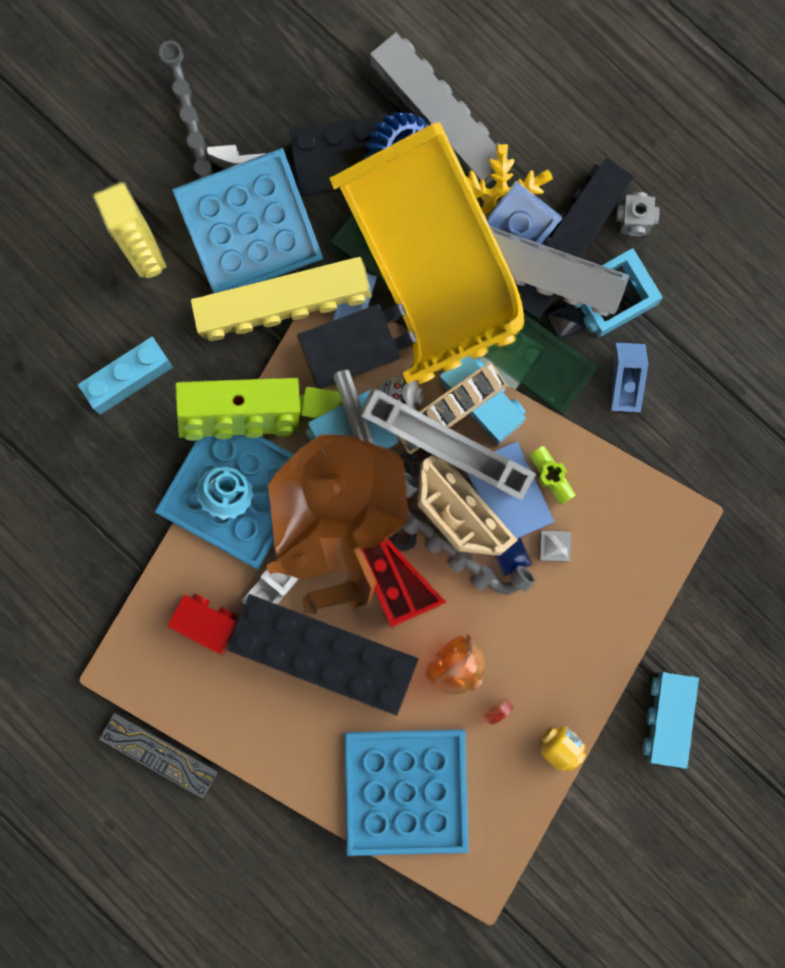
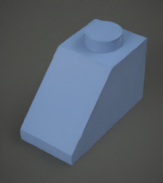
M616 343L612 367V411L641 412L648 370L645 344Z

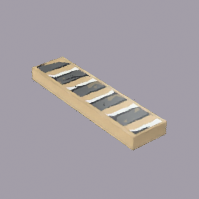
M490 361L422 409L420 413L450 428L508 387V384ZM397 436L410 455L420 449V447Z

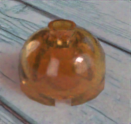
M467 634V639L460 635L449 641L438 651L436 655L441 658L435 666L430 662L426 671L427 679L442 692L457 695L467 691H474L482 684L486 659L483 650L470 635Z

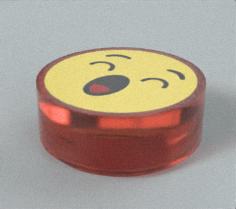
M504 698L487 710L483 717L489 725H494L513 710V705L507 698Z

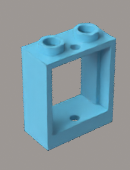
M633 248L602 266L613 270L622 266L641 297V302L606 322L600 314L591 310V306L583 303L580 306L575 305L576 308L580 307L585 314L584 322L591 333L595 332L598 338L658 305L663 298Z

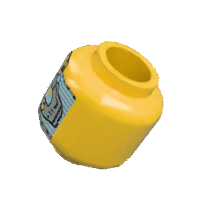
M567 726L557 729L551 727L540 739L543 742L540 754L558 771H573L585 758L584 742Z

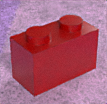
M195 592L192 597L184 594L167 627L220 655H224L238 623L234 620L236 614L223 607L216 611L208 606L210 600Z

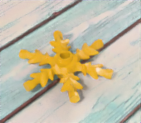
M496 145L497 161L489 159L490 165L496 173L490 174L496 181L492 189L485 187L483 178L479 184L472 170L469 172V177L466 176L476 199L481 197L484 201V206L481 210L485 218L496 206L498 198H502L509 190L506 181L513 174L507 173L511 169L514 159L507 161L508 145ZM548 169L534 177V173L531 170L527 174L524 183H522L520 178L518 182L531 193L542 194L543 190L539 186L549 182L553 177Z

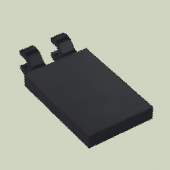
M376 304L297 334V339L317 388L324 389L335 385L334 374L336 372L348 370L351 378L399 360L401 357L398 351L410 347L413 343L417 342L414 331L407 332L393 339L388 327V323L400 320L406 315L403 304H398L383 312L380 305Z

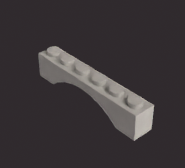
M371 388L358 413L359 416L519 500H523L536 473L460 435L377 389Z

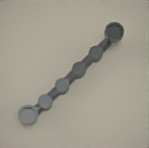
M166 41L159 48V56L162 63L170 68L174 82L172 90L181 107L179 115L187 129V144L194 155L196 162L194 170L200 179L213 174L211 163L206 159V143L202 134L199 133L197 126L199 118L190 101L192 92L188 82L184 79L180 65L183 60L182 49L178 43Z
M405 472L407 497L411 498L419 490V483L413 476ZM408 507L409 521L402 528L411 535H414L419 530L427 537L424 544L431 552L438 553L442 549L450 555L447 563L453 570L461 572L465 567L473 574L470 581L477 589L484 590L488 586L499 594L508 595L519 590L526 592L535 584V577L523 566H517L510 574L511 582L505 583L500 581L489 567L481 566L472 559L469 552L457 551L438 528L435 529L426 522L423 514Z

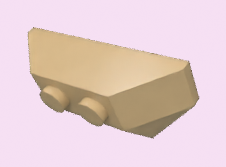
M435 455L430 456L420 464L418 506L457 551L501 555L517 541L516 537L452 464Z

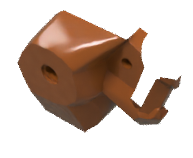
M320 434L299 449L274 475L268 485L277 558L266 565L269 573H282L298 579H304L341 570L348 577L343 584L308 592L303 597V608L305 611L302 612L308 614H316L320 608L348 602L353 608L368 604L371 601L376 580L360 548H370L384 542L409 521L404 461L399 454L360 438L347 435Z

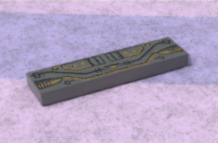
M117 713L113 714L99 739L202 799L219 772Z

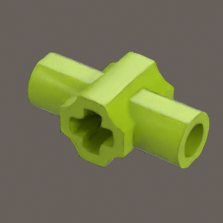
M545 446L529 454V458L540 473L538 482L542 488L550 489L560 506L576 496L565 479L566 468L562 463L554 462ZM547 469H550L551 472L554 470L558 472L557 482H554L553 479L550 481L546 479Z

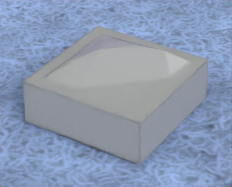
M542 530L540 535V561L570 562L571 532Z

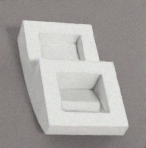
M236 145L207 147L211 163L225 169L264 155L239 156Z
M267 569L262 574L261 579L242 599V602L245 604L248 595L251 594L278 605L299 579L282 573L270 574Z

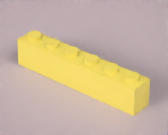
M122 183L95 194V199L108 230L139 277L151 278L162 272L161 269L167 266L154 235L125 184Z
M356 257L191 299L198 334L209 341L223 339L225 334L228 333L244 334L251 332L255 326L264 325V327L279 325L283 319L292 317V320L307 318L309 313L319 310L321 313L332 312L340 304L348 303L349 306L365 303V299L371 298L372 295L365 264L361 257Z

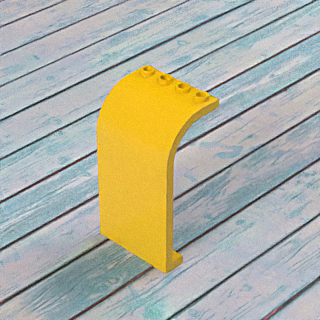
M440 122L421 129L329 178L334 189H341L396 304H403L406 312L403 319L408 331H414L417 342L412 344L414 352L413 363L411 367L402 373L407 384L415 380L419 384L424 383L435 377L434 371L443 368L445 372H448L460 366V360L469 355L474 360L488 353L487 347L495 343L500 348L516 340L514 335L522 329L524 324L523 307L517 286Z

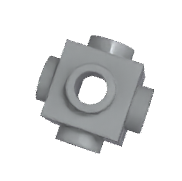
M633 192L630 195H626L623 203L617 206L616 221L620 222V233H628L630 236H644L650 233L654 224H658L659 207H655V197H650L644 192Z

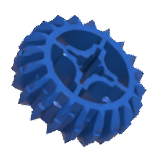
M396 112L392 113V116L383 117L382 122L375 123L376 132L368 133L372 140L371 143L365 144L369 149V154L364 156V158L366 159L428 125L424 124V119L416 117L411 113L403 114Z

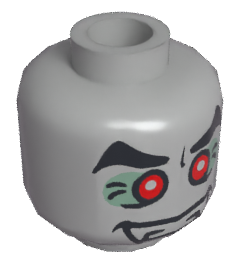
M389 376L385 383L380 384L379 391L416 410L417 406L422 405L423 389L418 388L416 380L407 384L404 377Z

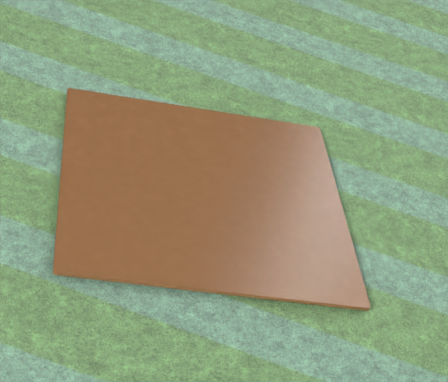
M319 310L309 313L307 318L294 320L259 379L298 378L299 395H305L306 387L317 388L297 339V334L331 322L335 311L321 313ZM396 322L388 323L393 339L409 332L407 328ZM413 345L398 351L401 357L399 360L353 377L352 381L357 395L360 396L371 390V388L379 390L380 384L385 383L389 376L404 377L402 373L411 367L413 363ZM443 368L434 371V378L421 384L417 381L418 388L423 389V402L421 406H417L416 411L420 412L448 392L439 382L440 375L445 372ZM332 385L324 388V390L338 391L337 385ZM509 386L505 388L506 391L503 393L510 401L515 399L521 404L525 410L523 415L526 419L502 443L497 445L469 414L449 429L493 452L518 441L530 470L536 473L535 481L554 523L518 538L501 555L469 552L472 559L481 566L489 567L494 572L495 577L505 583L511 582L510 574L517 566L525 567L533 574L536 580L535 584L528 591L519 590L516 593L506 595L499 594L488 586L484 590L477 589L470 581L473 574L465 567L461 572L453 570L447 563L450 555L442 549L438 553L428 550L424 544L427 537L418 530L416 532L415 546L411 550L401 553L435 591L441 595L447 602L446 604L391 628L375 591L368 604L353 608L348 602L320 608L316 614L302 613L305 611L303 608V597L308 592L346 582L348 577L341 570L299 579L278 604L419 658L398 716L227 650L224 655H220L167 627L184 594L192 597L194 592L210 600L208 606L216 611L223 607L235 613L236 617L234 620L238 622L245 605L242 599L261 579L262 574L268 569L266 565L276 559L274 543L260 569L257 570L175 523H172L80 678L81 684L346 841L345 732L465 729L469 853L371 856L488 925L494 924L723 513L720 505ZM300 412L298 433H293L286 437H279L275 434H263L262 437L295 455L299 449L311 442L306 433V430L310 429L308 424L310 421H303L301 417L302 412ZM398 438L399 443L387 449L395 451L400 455L407 451V449ZM542 446L546 447L555 463H562L567 470L565 479L576 494L574 498L561 506L549 488H542L538 482L540 473L529 458V454ZM417 451L418 457L410 462L409 457L404 459L409 464L411 473L417 471L414 468L415 464L423 462L431 455L429 452ZM454 466V468L472 487L471 482L466 474V471ZM547 469L546 479L548 481L553 479L554 482H557L558 472L556 470L551 472L550 469ZM418 476V477L415 478L418 483H419L420 476ZM419 490L411 498L407 497L408 507L423 514L426 522L436 529L437 526L418 506ZM400 528L397 531L398 538L395 541L397 544L403 543L407 546L410 544L408 539L411 537V534L403 533ZM542 530L571 532L570 562L540 561V535ZM505 699V701L497 709H495L490 714L484 716V714L492 706H494L499 701ZM567 726L584 742L585 758L573 771L556 770L540 754V748L543 744L540 739L551 727L557 729Z

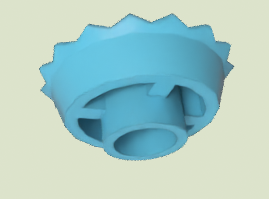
M226 466L222 468L214 467L211 471L205 472L203 477L198 480V487L195 490L198 494L197 501L201 503L202 510L208 511L212 517L219 516L223 520L228 517L235 519L239 514H245L246 508L251 506V499L254 496L251 490L252 484L247 480V477L237 469Z

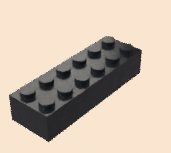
M251 594L247 597L227 651L396 716H398L419 658Z

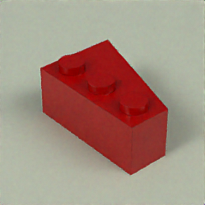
M389 539L374 547L360 548L376 580L374 591L391 628L447 603Z

